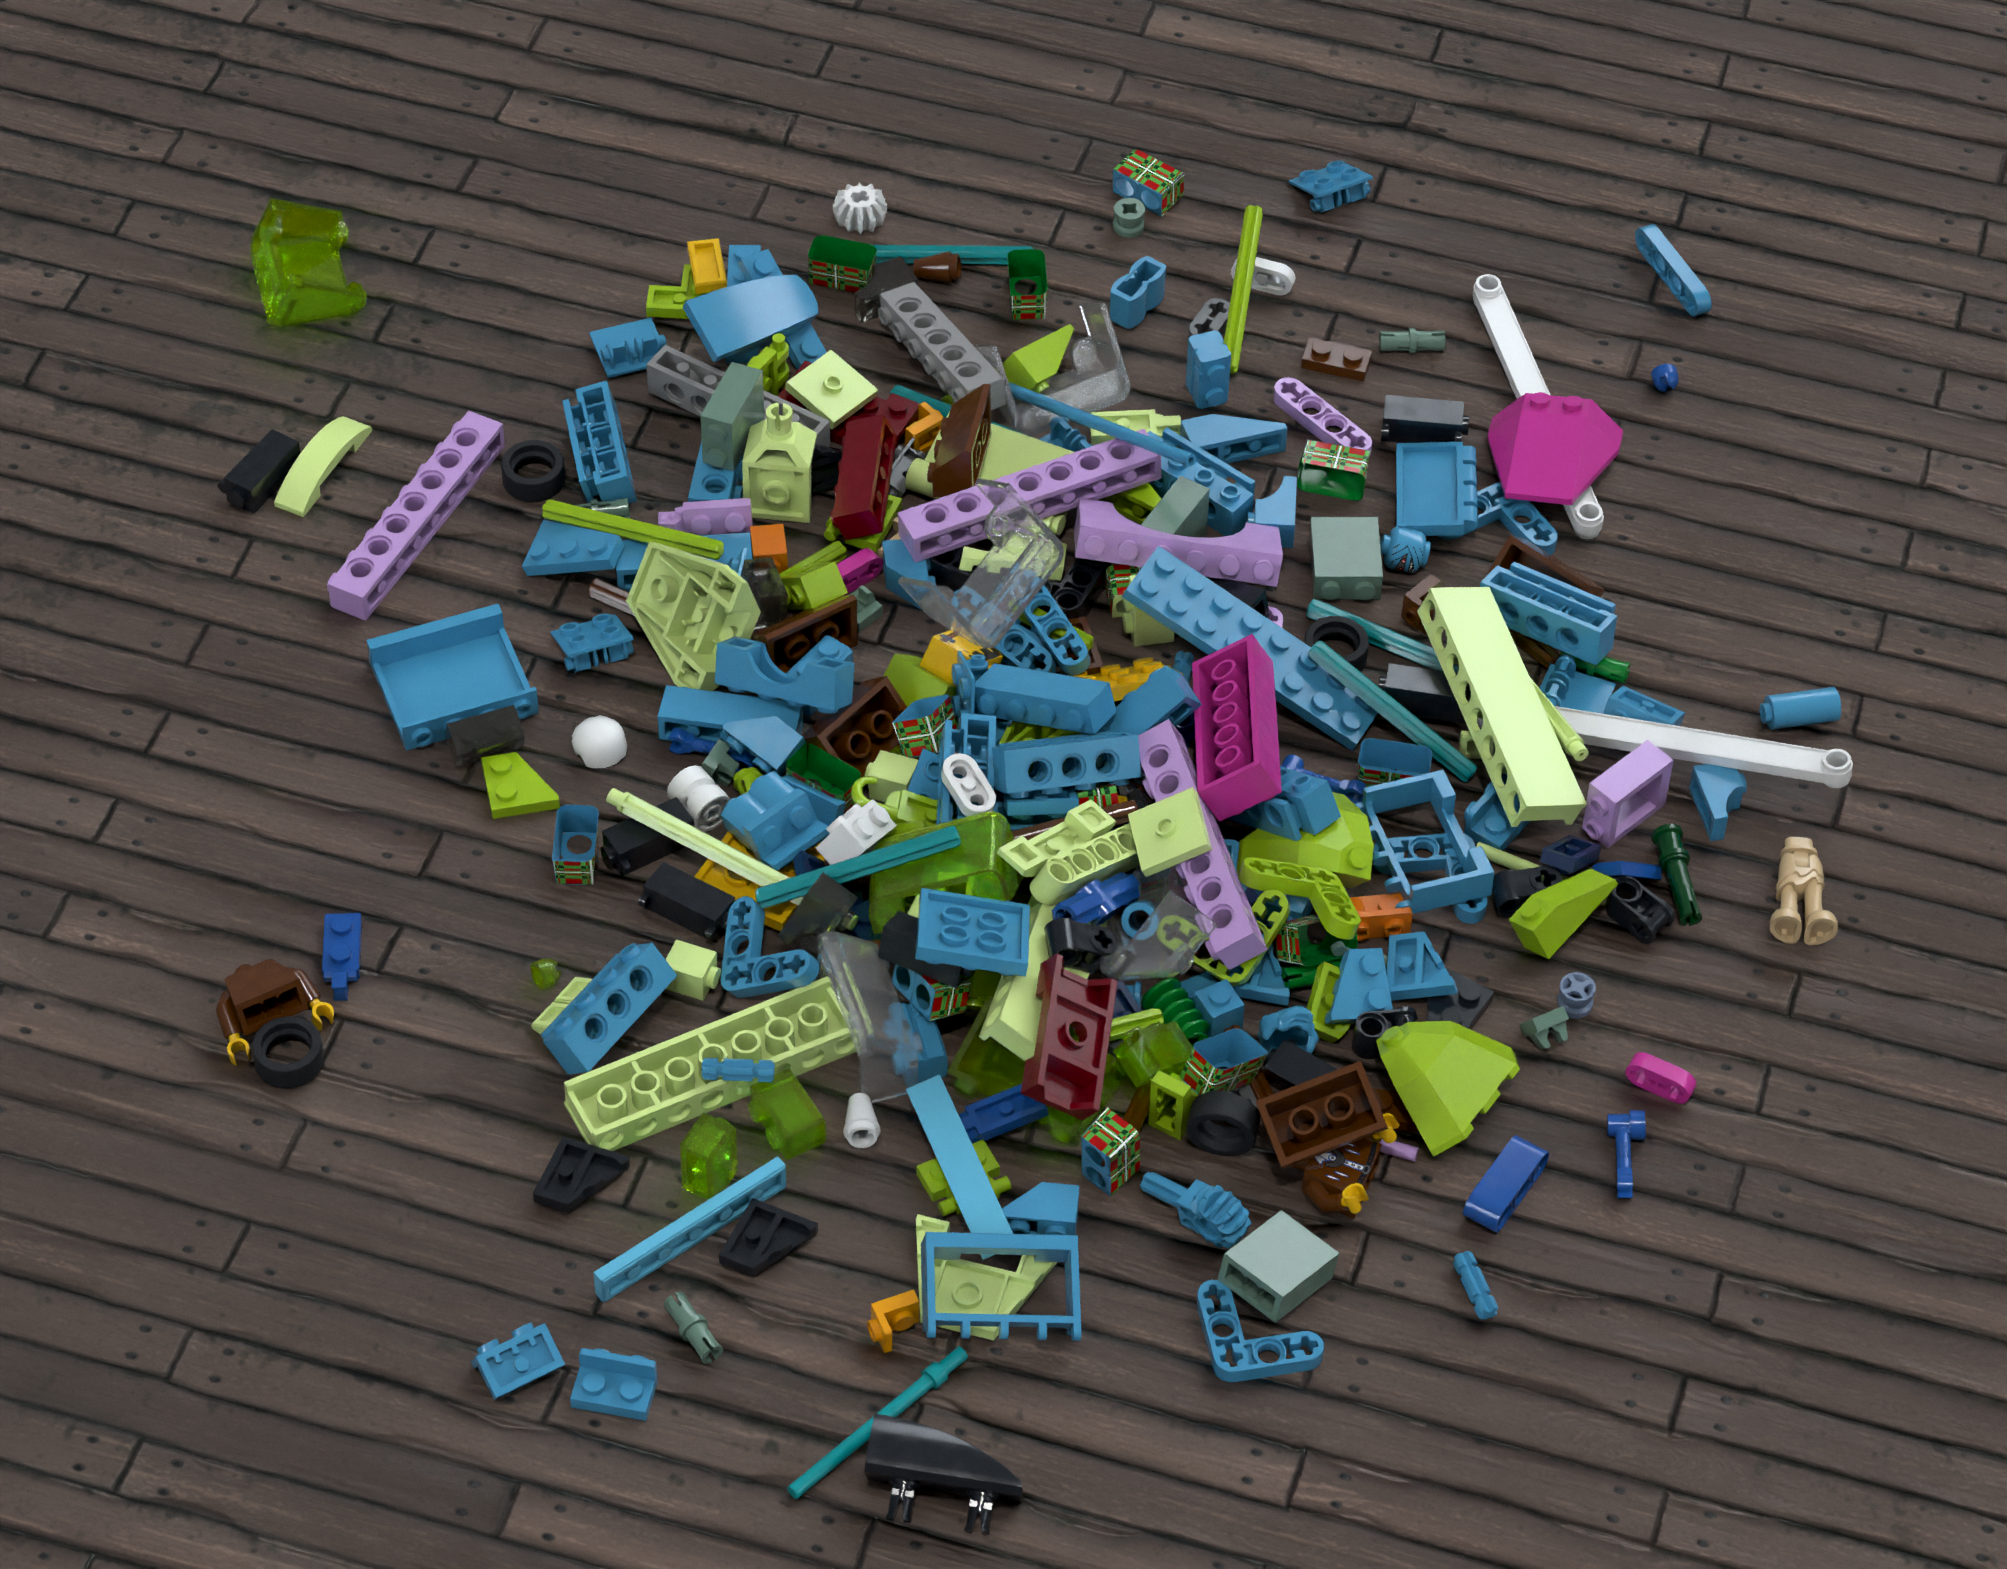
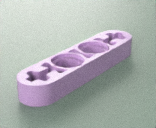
M1288 377L1282 378L1275 383L1274 403L1322 442L1347 447L1352 446V448L1370 451L1371 455V437L1302 382ZM1306 408H1315L1319 411V413L1315 415H1309L1304 413L1303 410ZM1338 426L1342 431L1333 433L1327 431L1326 427Z

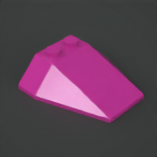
M1542 392L1534 394L1525 393L1492 417L1487 441L1505 498L1573 505L1619 454L1623 430L1592 399H1583L1578 396H1553Z

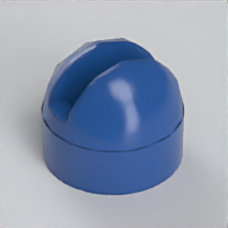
M1673 364L1659 365L1651 372L1653 384L1660 391L1668 392L1667 388L1670 387L1675 389L1679 382L1677 368Z

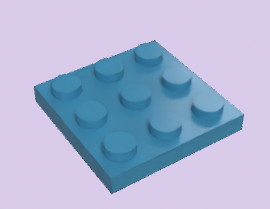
M921 888L915 959L935 965L943 963L961 966L967 970L981 969L994 971L1005 976H1026L1029 955L1030 905Z

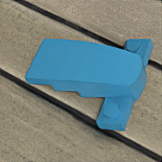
M769 249L740 260L738 267L747 282L725 287L687 300L682 306L713 362L736 354L738 357L756 348L762 350L766 346H770L773 335L777 333L785 336V342L789 346V357L797 370L805 360L813 363L827 353L811 325L819 314L818 303L813 292L797 274L783 275Z

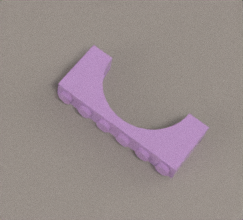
M1079 498L1074 526L1076 558L1143 567L1159 545L1203 576L1277 587L1283 558L1279 527L1246 522L1242 531L1229 536L1214 538L1180 536L1153 530L1132 522L1118 513L1113 503Z

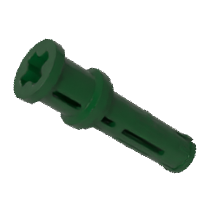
M1665 824L1652 832L1651 839L1653 844L1658 847L1660 854L1658 864L1667 873L1678 911L1679 922L1681 925L1686 926L1687 917L1689 926H1692L1702 920V914L1687 868L1690 855L1682 844L1683 831L1681 826Z

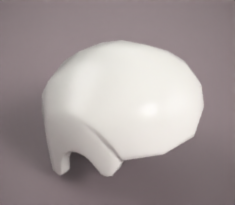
M601 715L587 718L575 728L572 734L574 752L576 755L581 756L587 767L606 768L617 764L626 756L627 742L620 724L614 719Z

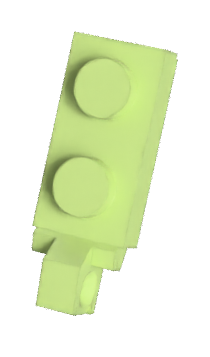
M1155 409L1090 413L1134 431L1145 429L1147 433L1151 431L1161 438L1165 428H1169L1180 435V415L1163 416L1156 414ZM1090 428L1091 445L1115 439V437Z

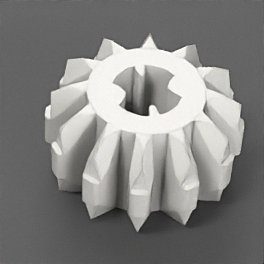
M859 182L854 187L847 184L845 190H838L835 203L833 204V213L838 222V227H846L848 233L857 230L861 235L863 230L874 232L875 227L883 225L885 213H887V203H885L882 190L874 189L873 184L862 186Z

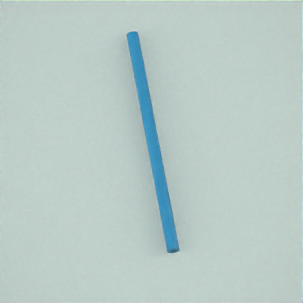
M1009 382L1004 387L1005 394L1188 467L1193 466L1196 461V456L1193 453Z

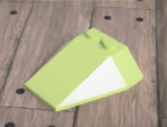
M656 542L648 543L626 599L627 604L674 684L678 687L713 691L720 686L715 684L717 643L734 636L750 639L761 613L748 582L728 565Z

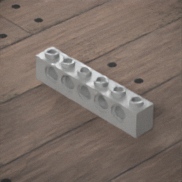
M915 282L880 294L881 307L878 308V315L881 323L892 330L896 340L902 342L908 348L910 355L921 362L928 375L931 374L938 381L940 388L950 394L954 403L981 385L991 384V410L1006 405L1004 378Z
M664 345L646 364L648 392L698 416L702 414L725 372L667 345ZM763 390V420L767 419L766 408L769 405L779 403V415L782 416L783 403L788 404L793 409L792 422H799L817 432L816 445L830 447L829 420Z

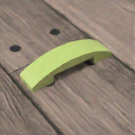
M344 416L331 421L323 427L306 445L292 465L275 498V507L304 517L321 496L320 485L348 450L352 452L358 450L372 432V427Z
M1090 799L1068 811L1064 822L1030 840L1020 836L1000 847L997 854L1022 876L1035 877L1050 858L1108 833L1115 826L1116 821Z

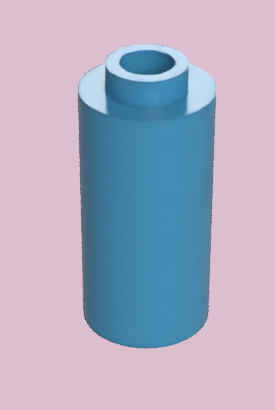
M1835 687L1767 695L1764 703H1761L1759 706V713L1762 723L1767 724L1770 730L1839 721L1841 718V701Z
M1145 899L1137 900L1124 910L1121 917L1122 928L1132 938H1147L1157 929L1161 920V913L1157 905L1152 901ZM1143 910L1149 915L1150 920L1148 923L1140 924L1137 921L1136 915L1139 911Z

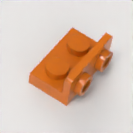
M1401 893L1350 897L1361 919L1357 929L1358 941L1410 933L1413 916L1412 909L1410 907L1395 908L1399 902L1404 901Z

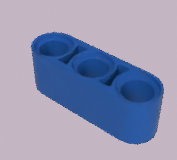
M1514 1135L1470 1194L1465 1204L1463 1215L1498 1233L1543 1172L1549 1159V1152Z

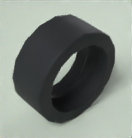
M526 440L513 445L502 457L503 486L507 493L518 500L541 502L550 499L559 493L565 484L564 457L560 450L549 442ZM528 464H542L552 469L547 475L539 478H524L514 473L520 467Z
M1328 616L1318 619L1308 627L1304 636L1305 644L1312 647L1319 640H1341L1349 643L1356 651L1342 658L1362 672L1367 663L1369 637L1360 624L1343 616Z
M286 1016L275 1018L264 1024L254 1035L251 1046L256 1072L268 1084L281 1088L298 1087L313 1080L321 1071L324 1062L323 1046L320 1032L313 1023L300 1017ZM290 1040L300 1041L310 1048V1051L304 1058L294 1063H275L267 1059L266 1053L273 1046Z
M1209 1091L1199 1095L1192 1102L1186 1132L1194 1144L1209 1153L1221 1156H1239L1249 1152L1255 1145L1260 1125V1114L1256 1106L1246 1098L1224 1091ZM1209 1120L1226 1121L1237 1126V1128L1219 1126Z

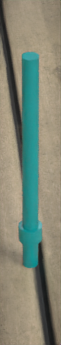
M958 1346L940 1362H932L921 1371L922 1376L876 1414L897 1417L931 1388L934 1390L939 1388L948 1380V1374L968 1359L965 1350ZM874 1416L787 1487L789 1494L794 1499H798L865 1444L870 1438Z

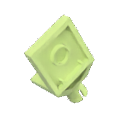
M773 403L766 408L767 419L750 426L742 461L743 498L751 499L752 518L810 523L811 463L817 432L799 422H792L793 409L788 404L783 403V415L781 416L779 415V403Z

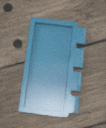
M1463 442L1396 443L1397 526L1422 531L1425 536L1464 535V531L1475 530L1478 527L1475 447L1463 446Z

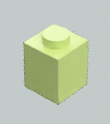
M880 750L874 763L870 762L865 771V777L870 776L878 780L875 785L868 784L869 798L885 802L892 792L902 791V789L907 790L918 760Z
M680 940L675 941L666 961L677 974V977L666 989L704 1001L710 988L715 989L720 979L721 968L717 967V952Z

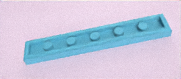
M940 1074L907 1088L908 1096L970 1233L1013 1234ZM980 1254V1255H981L982 1259L984 1260V1259L989 1258V1257H991V1256H993V1255H995V1254Z
M777 1156L594 1271L595 1294L602 1302L608 1301L742 1216L752 1198L764 1202L786 1188L785 1163Z

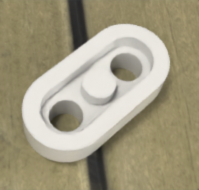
M1256 257L1251 288L1275 295H1286L1291 291L1296 277L1293 270L1287 265ZM1237 259L1235 260L1233 267L1231 269V276L1233 279L1235 275Z
M960 753L946 758L941 771V779L961 812L972 819L988 817L993 811L996 794L975 760L966 754ZM954 774H960L964 778H956ZM971 802H978L981 806L974 805Z

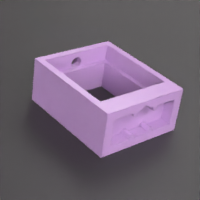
M1646 740L1589 783L1582 829L1592 839L1598 840L1606 848H1609L1662 808L1666 802L1673 759Z

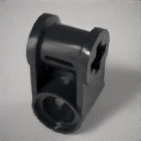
M1542 865L1521 870H1505L1495 874L1492 891L1498 914L1511 918L1532 894L1561 882L1562 876L1560 872L1554 867ZM1542 875H1544V882H1543V883L1541 882V876H1542Z
M1621 876L1615 879L1618 885L1608 895L1605 908L1606 913L1612 920L1632 933L1638 941L1645 944L1651 943L1661 928L1668 927L1674 923L1675 913L1665 900L1658 898L1632 877Z
M1059 918L1050 921L1044 927L1049 958L1057 953L1062 955L1064 967L1093 973L1099 968L1101 960L1105 956L1112 955L1117 949L1115 936L1111 931L1102 926L1076 922L1069 918Z
M1402 1006L1390 1010L1367 1011L1360 1014L1355 1022L1351 1043L1353 1052L1363 1059L1372 1060L1381 1057L1376 1040L1391 1027H1400L1407 1022H1416L1418 1018L1415 1009Z

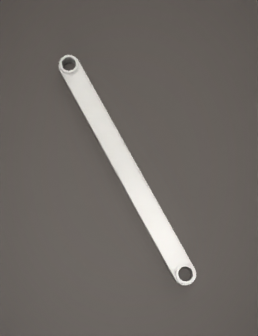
M1491 274L1479 276L1473 287L1472 296L1474 304L1478 309L1516 398H1520L1525 393L1534 394L1542 392L1550 395L1500 279ZM1590 485L1573 505L1563 504L1573 526L1574 533L1583 539L1597 537L1602 529L1604 520L1602 508Z
M1555 706L1579 737L1583 739L1584 744L1631 752L1648 740L1673 759L1819 782L1831 788L1846 786L1852 777L1853 762L1851 756L1842 749L1823 750ZM1477 719L1480 728H1482L1483 719Z

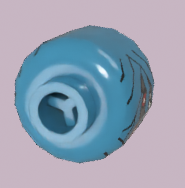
M1396 526L1392 528L1389 535H1382L1380 548L1381 554L1384 555V564L1387 568L1414 573L1419 567L1424 568L1428 561L1431 545L1429 541H1426L1425 534L1422 531Z

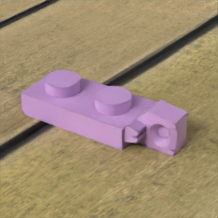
M749 498L683 502V506L675 508V511L659 512L658 514L659 526L695 535L750 532V526H753L751 499Z

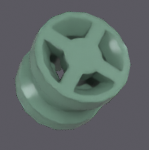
M1123 198L1117 201L1114 205V232L1126 238L1141 235L1145 225L1143 219L1145 216L1144 204L1135 198Z

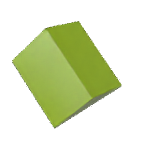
M895 653L883 675L888 677L907 707L914 701L923 698L949 695L951 700L952 696H956V686L921 667L922 659L917 656Z

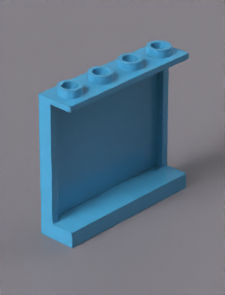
M499 604L366 640L369 663L406 751L539 713L536 687L531 688L505 631L503 613Z

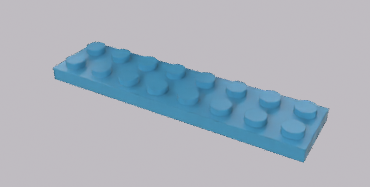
M1159 545L1122 595L1124 599L1208 655L1253 634L1273 661L1276 701L1351 751H1353L1378 714L1371 706L1308 656L1311 649L1310 646Z

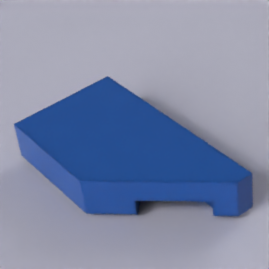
M1627 861L1603 862L1593 865V870L1613 879L1629 876L1636 880H1662L1661 867L1659 865Z

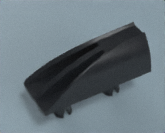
M875 1413L864 1472L867 1480L886 1482L892 1485L888 1514L886 1515L887 1520H895L899 1505L903 1503V1522L911 1523L915 1489L919 1488L967 1494L970 1497L964 1531L968 1533L973 1532L977 1517L981 1515L982 1535L990 1534V1521L995 1500L1001 1499L1023 1503L1024 1494L1020 1479L1004 1465L979 1448L930 1426Z

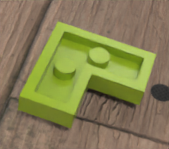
M684 264L681 286L649 285L646 317L689 319L682 307L687 300L707 294L695 293L690 264Z

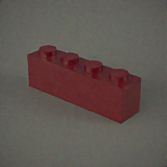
M884 414L847 422L846 433L842 438L843 452L842 458L838 462V484L834 487L835 503L834 508L831 509L830 516L833 526L840 530L845 540L883 532L897 438Z

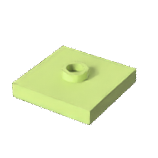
M832 350L788 380L785 386V390L812 413L829 420L831 429H834L876 398L878 389Z
M1193 787L1128 814L1141 871L1146 877L1212 850L1199 796Z

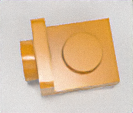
M925 401L918 405V421L912 423L905 431V447L913 437L915 440L910 447L915 451L920 450L924 453L930 450L941 429L943 415Z
M914 1289L871 1303V1320L867 1321V1329L874 1343L879 1341L884 1353L892 1351V1331H903L919 1322L920 1301Z

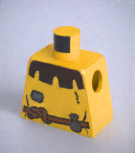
M964 625L933 636L920 666L954 685L952 681V665L957 664V651L962 652L965 660H971V656L975 654L984 655L985 661L988 662V669L994 663L1000 664L1003 657L1002 653L971 628Z

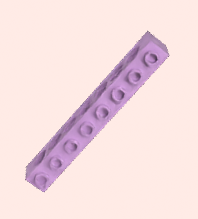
M469 410L460 421L455 422L451 433L443 442L438 443L433 455L426 463L421 464L412 481L408 485L403 486L399 497L391 506H388L383 511L381 519L373 528L366 532L363 541L356 550H352L348 554L345 563L339 571L330 576L327 590L329 591L331 607L365 621L368 619L504 449L503 423Z
M1145 429L1136 431L1149 436ZM1115 438L898 512L899 537L916 563L1078 507L1079 498L1099 500L1160 479L1161 456Z
M1169 719L1138 735L1141 773H1145L1147 778L1142 782L1152 800L1155 799L1158 802L1192 787L1198 793L1197 771L1183 736ZM1198 794L1212 850L1179 863L1175 867L1179 875L1187 880L1188 885L1184 887V891L1189 901L1198 908L1199 912L1194 914L1202 932L1208 934L1209 940L1205 941L1208 952L1215 961L1220 959L1231 970L1268 949L1243 886L1238 879L1237 871L1215 816Z

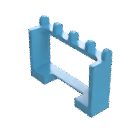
M1444 770L1365 787L1362 802L1355 804L1367 815L1372 840L1375 839L1381 851L1373 855L1372 861L1377 867L1387 865L1393 876L1384 883L1387 892L1400 891L1404 899L1395 908L1410 907L1412 914L1491 896L1494 870L1482 846L1470 847L1454 815L1456 794ZM1430 801L1465 873L1411 885L1410 887L1376 813Z
M925 1233L921 1243L922 1324L923 1332H926L927 1338H935L936 1326L948 1325L960 1326L961 1339L970 1338V1326L999 1327V1339H1008L1009 1327H1037L1038 1340H1046L1047 1328L1067 1329V1335H1071L1072 1341L1081 1340L1078 1235ZM961 1254L1034 1255V1262H1064L1066 1316L936 1313L934 1259L959 1260Z

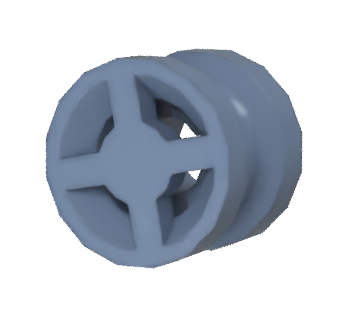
M1579 972L1565 975L1560 981L1557 1007L1564 1006L1569 1018L1578 1019L1590 1014L1596 992L1594 980L1588 975Z

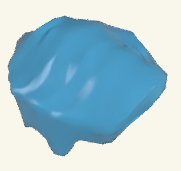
M1292 1006L1276 1013L1265 1015L1259 1021L1257 1037L1259 1038L1260 1045L1268 1052L1273 1048L1278 1049L1284 1039L1293 1038L1298 1041V1047L1312 1054L1319 1042V1036L1314 1029L1313 1015L1304 1006Z

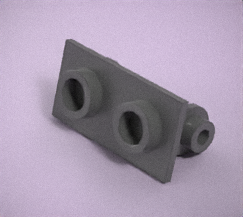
M913 437L905 448L899 444L895 449L889 495L902 498L907 490L905 485L906 477L903 475H907L911 463L916 458L923 460L926 458L924 452L920 450L915 451L910 447L915 440Z

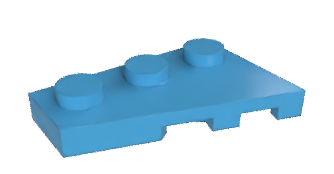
M544 519L521 567L527 576L614 569L625 544L619 535Z

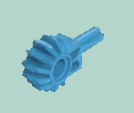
M1146 1172L1140 1184L1142 1191L1176 1207L1181 1225L1201 1234L1206 1242H1213L1218 1248L1223 1246L1230 1249L1243 1238L1252 1224L1248 1217L1249 1211L1242 1206L1241 1200L1234 1197L1231 1191L1227 1192L1219 1185L1214 1187L1196 1179L1187 1189L1155 1172Z

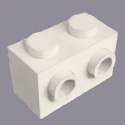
M874 799L863 807L856 803L843 816H839L826 828L830 834L816 849L831 865L868 853L897 825L892 821L888 812L879 806Z

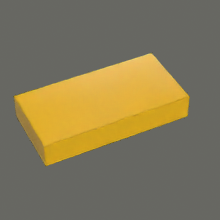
M719 238L687 242L695 293H710L727 287Z

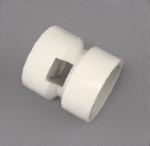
M694 765L680 771L669 783L667 789V797L670 800L675 797L680 800L694 819L695 828L706 832L718 827L723 822L721 813L731 799L718 785H715L714 780L701 766Z

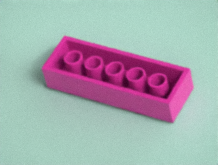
M1253 634L1192 663L1193 692L1202 704L1194 711L1198 794L1219 822L1231 816L1239 815L1245 809L1262 801H1268L1282 792L1274 665Z

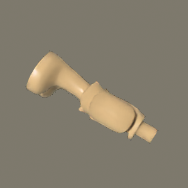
M1788 837L1785 839V847L1780 853L1781 861L1778 868V882L1776 884V900L1781 901L1780 909L1775 910L1771 915L1769 921L1770 933L1776 939L1788 944H1794L1799 940L1802 931V921L1798 913L1797 902L1804 898V942L1810 946L1828 942L1838 933V921L1835 915L1830 911L1822 909V891L1825 885L1822 864L1810 838Z

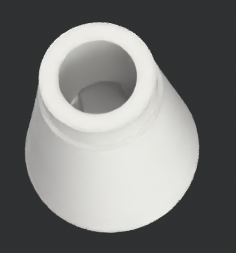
M856 1093L848 1100L843 1133L852 1146L867 1148L877 1141L881 1129L870 1097L864 1093Z

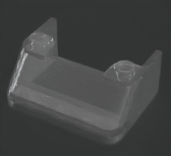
M1083 303L1079 305L1089 336L1077 340L1071 348L1070 358L1074 369L1052 377L1048 382L1050 388L1042 395L1088 413L1099 411L1127 398L1130 392V380L1106 303ZM973 345L1004 378L1006 405L997 408V410L1010 427L1029 436L1050 430L1049 423L1051 419L1059 415L1013 398L997 345Z
M978 478L974 484L994 505L984 523L985 533L994 544L988 554L956 594L946 586H935L932 582L901 577L898 583L930 618L975 646L992 648L1001 641L1063 559L1064 549L1061 541L1010 483Z
M1139 864L1132 873L1140 883V897L1137 900L1145 899L1152 901L1157 907L1150 916L1143 910L1137 913L1136 919L1143 925L1133 938L1125 933L1121 924L1122 914L1128 906L1118 910L1117 913L1109 918L1106 928L1115 936L1117 949L1112 955L1105 956L1100 961L1101 972L1116 981L1174 977L1178 973L1183 975L1191 967L1194 961L1193 955L1212 933L1217 923L1185 901L1187 895L1184 887L1188 883L1186 878L1183 879L1179 875L1175 865L1146 877L1141 871Z
M833 930L819 933L817 935L818 977L821 979L828 976L831 988L835 993L858 1053L859 1093L868 1095L871 1103L908 1094L906 1089L918 1084V1054L923 1053V1048L918 1032L912 1033L888 973L890 968L889 961L877 957L879 947L875 942Z

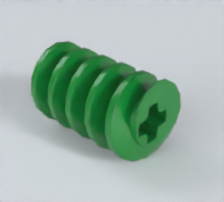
M1177 978L1164 979L1143 995L1141 1004L1144 1011L1152 1008L1161 1010L1164 1025L1157 1030L1164 1037L1166 1044L1172 1049L1173 1054L1177 1058H1188L1196 1042L1210 1038L1206 1035L1210 1029V1024L1205 1019H1202L1203 1014L1199 1009H1195L1194 1001L1188 998V992L1181 988V982Z

